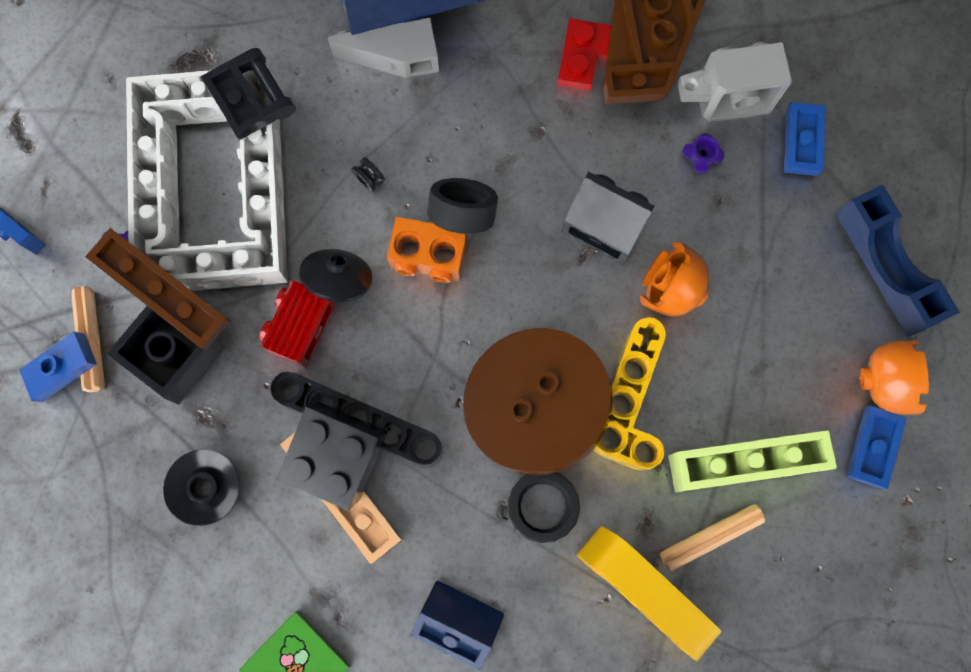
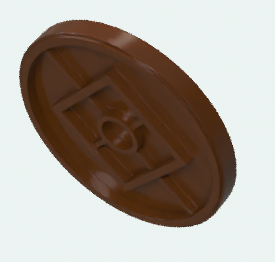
M526 329L502 338L486 350L478 359L469 374L464 390V418L467 429L476 445L488 458L499 466L526 475L556 473L575 465L585 458L603 437L612 412V388L603 363L585 342L569 333L556 329Z

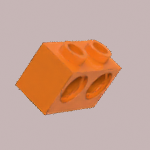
M396 217L387 260L390 268H394V272L400 275L415 276L416 273L430 275L429 278L431 280L441 283H450L451 279L460 281L468 237L467 234L447 231L433 223ZM414 243L419 246L418 251L413 255L401 253L402 247L406 244ZM441 250H450L455 254L453 259L448 262L438 261L435 257Z

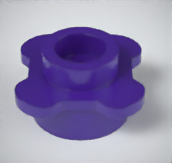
M706 133L701 134L693 144H686L682 150L683 156L692 161L694 170L698 173H706L709 166L714 163H720L724 159V151L720 149L718 141ZM705 151L706 156H702L700 152Z

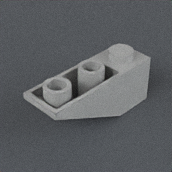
M417 18L351 35L350 30H345L337 35L327 36L333 57L339 60L405 78L439 72L438 55L430 18Z

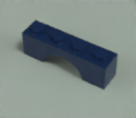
M884 185L851 199L836 213L837 218L907 337L913 336L960 313L942 281L922 273L908 257L900 238L899 225L902 215Z

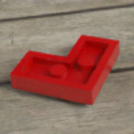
M569 18L557 86L591 91L596 61L606 62L611 25Z

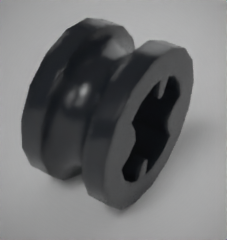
M363 157L360 160L361 165L359 167L353 166L351 171L367 190L373 192L376 189L375 184L378 182L382 184L385 178L368 158Z

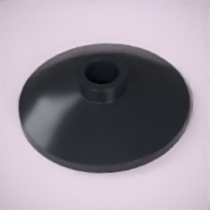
M339 249L319 250L309 254L300 265L299 276L303 286L313 295L325 300L346 302L358 299L367 293L372 284V271L368 264L359 256L348 251Z
M207 449L194 450L178 458L169 468L163 486L164 500L169 511L181 522L194 526H206L223 519L235 506L240 493V479L234 464L223 454ZM205 481H209L212 486L210 493L207 495H203L200 491V487Z

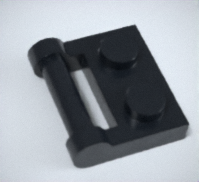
M252 48L201 76L239 141L277 119L282 120L290 117L296 111V106L291 98L285 97L265 64L266 58L259 48ZM248 70L253 71L272 102L263 108L242 75Z

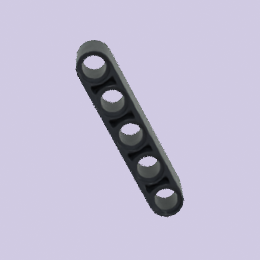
M281 372L271 382L270 391L274 400L292 411L302 415L306 406L318 402L322 397L328 396L333 400V408L349 415L356 411L366 412V422L384 430L392 425L400 427L402 434L399 441L395 444H385L383 442L382 450L426 468L433 467L442 458L443 446L441 441L434 433L293 372ZM292 382L298 383V394L292 399H284L283 390L285 386ZM423 440H431L436 444V452L433 457L425 460L418 458L416 455L417 445Z

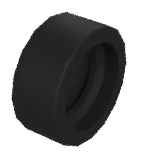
M466 178L442 179L433 183L430 188L427 214L431 222L447 231L461 234L485 232L493 226L495 221L498 196L495 190L479 181Z
M559 473L525 475L521 477L511 489L507 502L508 516L515 530L526 539L538 543L555 542L567 536L576 525L580 513L579 495L573 484ZM537 484L554 486L561 492L565 500L566 510L562 520L558 525L550 529L532 527L525 520L521 511L523 495L529 488Z

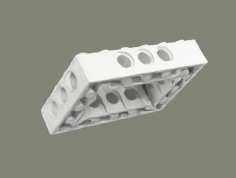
M267 66V68L269 69L270 73H271L272 76L274 77V75H273V73H272V71H271V69H270V66ZM248 70L242 75L262 108L272 103L253 71ZM209 71L126 77L129 243L191 291L288 283L280 119L241 139L240 148H237V156L241 161L242 182L238 183V190L242 194L243 217H239L240 228L250 241L228 243L226 240H218V244L191 246L189 243H184L180 247L177 126L226 122L227 120L201 78L202 75Z

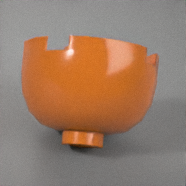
M674 242L671 245L675 249L670 253L663 250L649 267L642 283L645 287L649 286L646 297L640 294V301L643 306L669 317H679L692 311L694 308L701 306L709 295V268L705 261L692 248L682 242Z
M918 340L885 343L876 348L870 355L868 366L861 368L862 390H869L872 401L879 408L891 413L904 415L922 414L925 411L927 404H919L920 394H928V368L924 351H915V347L920 344Z

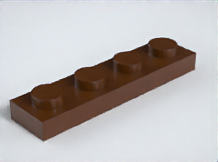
M111 228L85 256L205 351L230 322V320Z

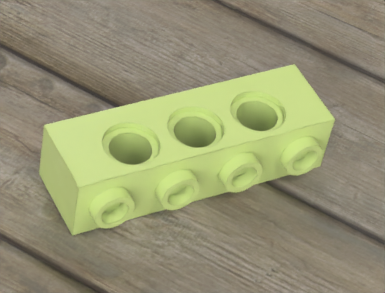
M829 430L680 451L668 455L675 493L837 469Z

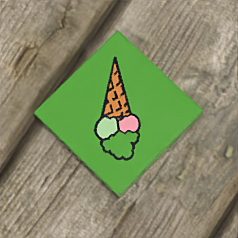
M297 610L248 659L239 671L345 672L351 665Z

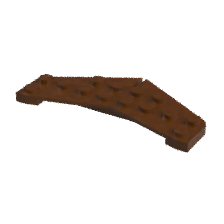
M614 0L603 83L605 104L659 101L668 95L705 0Z

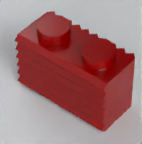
M291 280L288 288L283 287L276 297L275 307L278 309L273 320H267L262 326L259 339L262 340L260 347L268 353L306 368L335 308V301L319 298L309 292L303 284Z

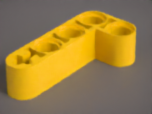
M650 317L640 319L629 332L610 382L612 397L623 396L630 403V411L626 414L617 412L612 404L611 417L606 430H611L616 434L618 444L615 449H607L599 441L593 449L601 457L639 471L656 467L664 457L663 444L658 438L633 428L666 336L662 323ZM643 331H647L650 333L649 339L651 341L644 348L643 352H639L637 350L643 341V335L641 334ZM627 363L639 365L642 369V378L632 379L625 371V365ZM639 443H644L651 448L653 455L649 463L641 462L636 457L635 450Z
M600 525L576 554L589 568L610 583L696 662L700 660L722 632L631 545Z

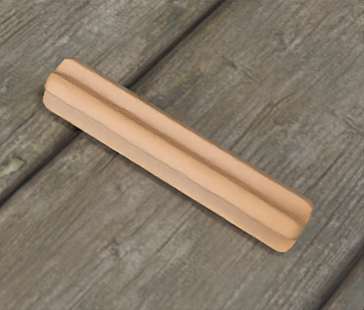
M89 286L76 287L71 292L75 332L85 334L97 365L80 376L81 387L83 391L96 392L104 389L105 382L95 293Z
M757 504L750 505L660 553L661 560L667 570L673 571L763 524L766 521L764 513Z

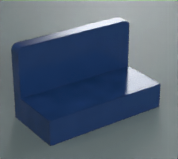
M436 581L410 636L480 671L492 648L504 613L440 581Z

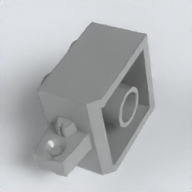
M762 41L750 47L734 49V47L726 46L711 52L703 70L680 76L678 89L681 102H699L702 117L709 122L770 114L792 83L783 42L769 44L766 41Z

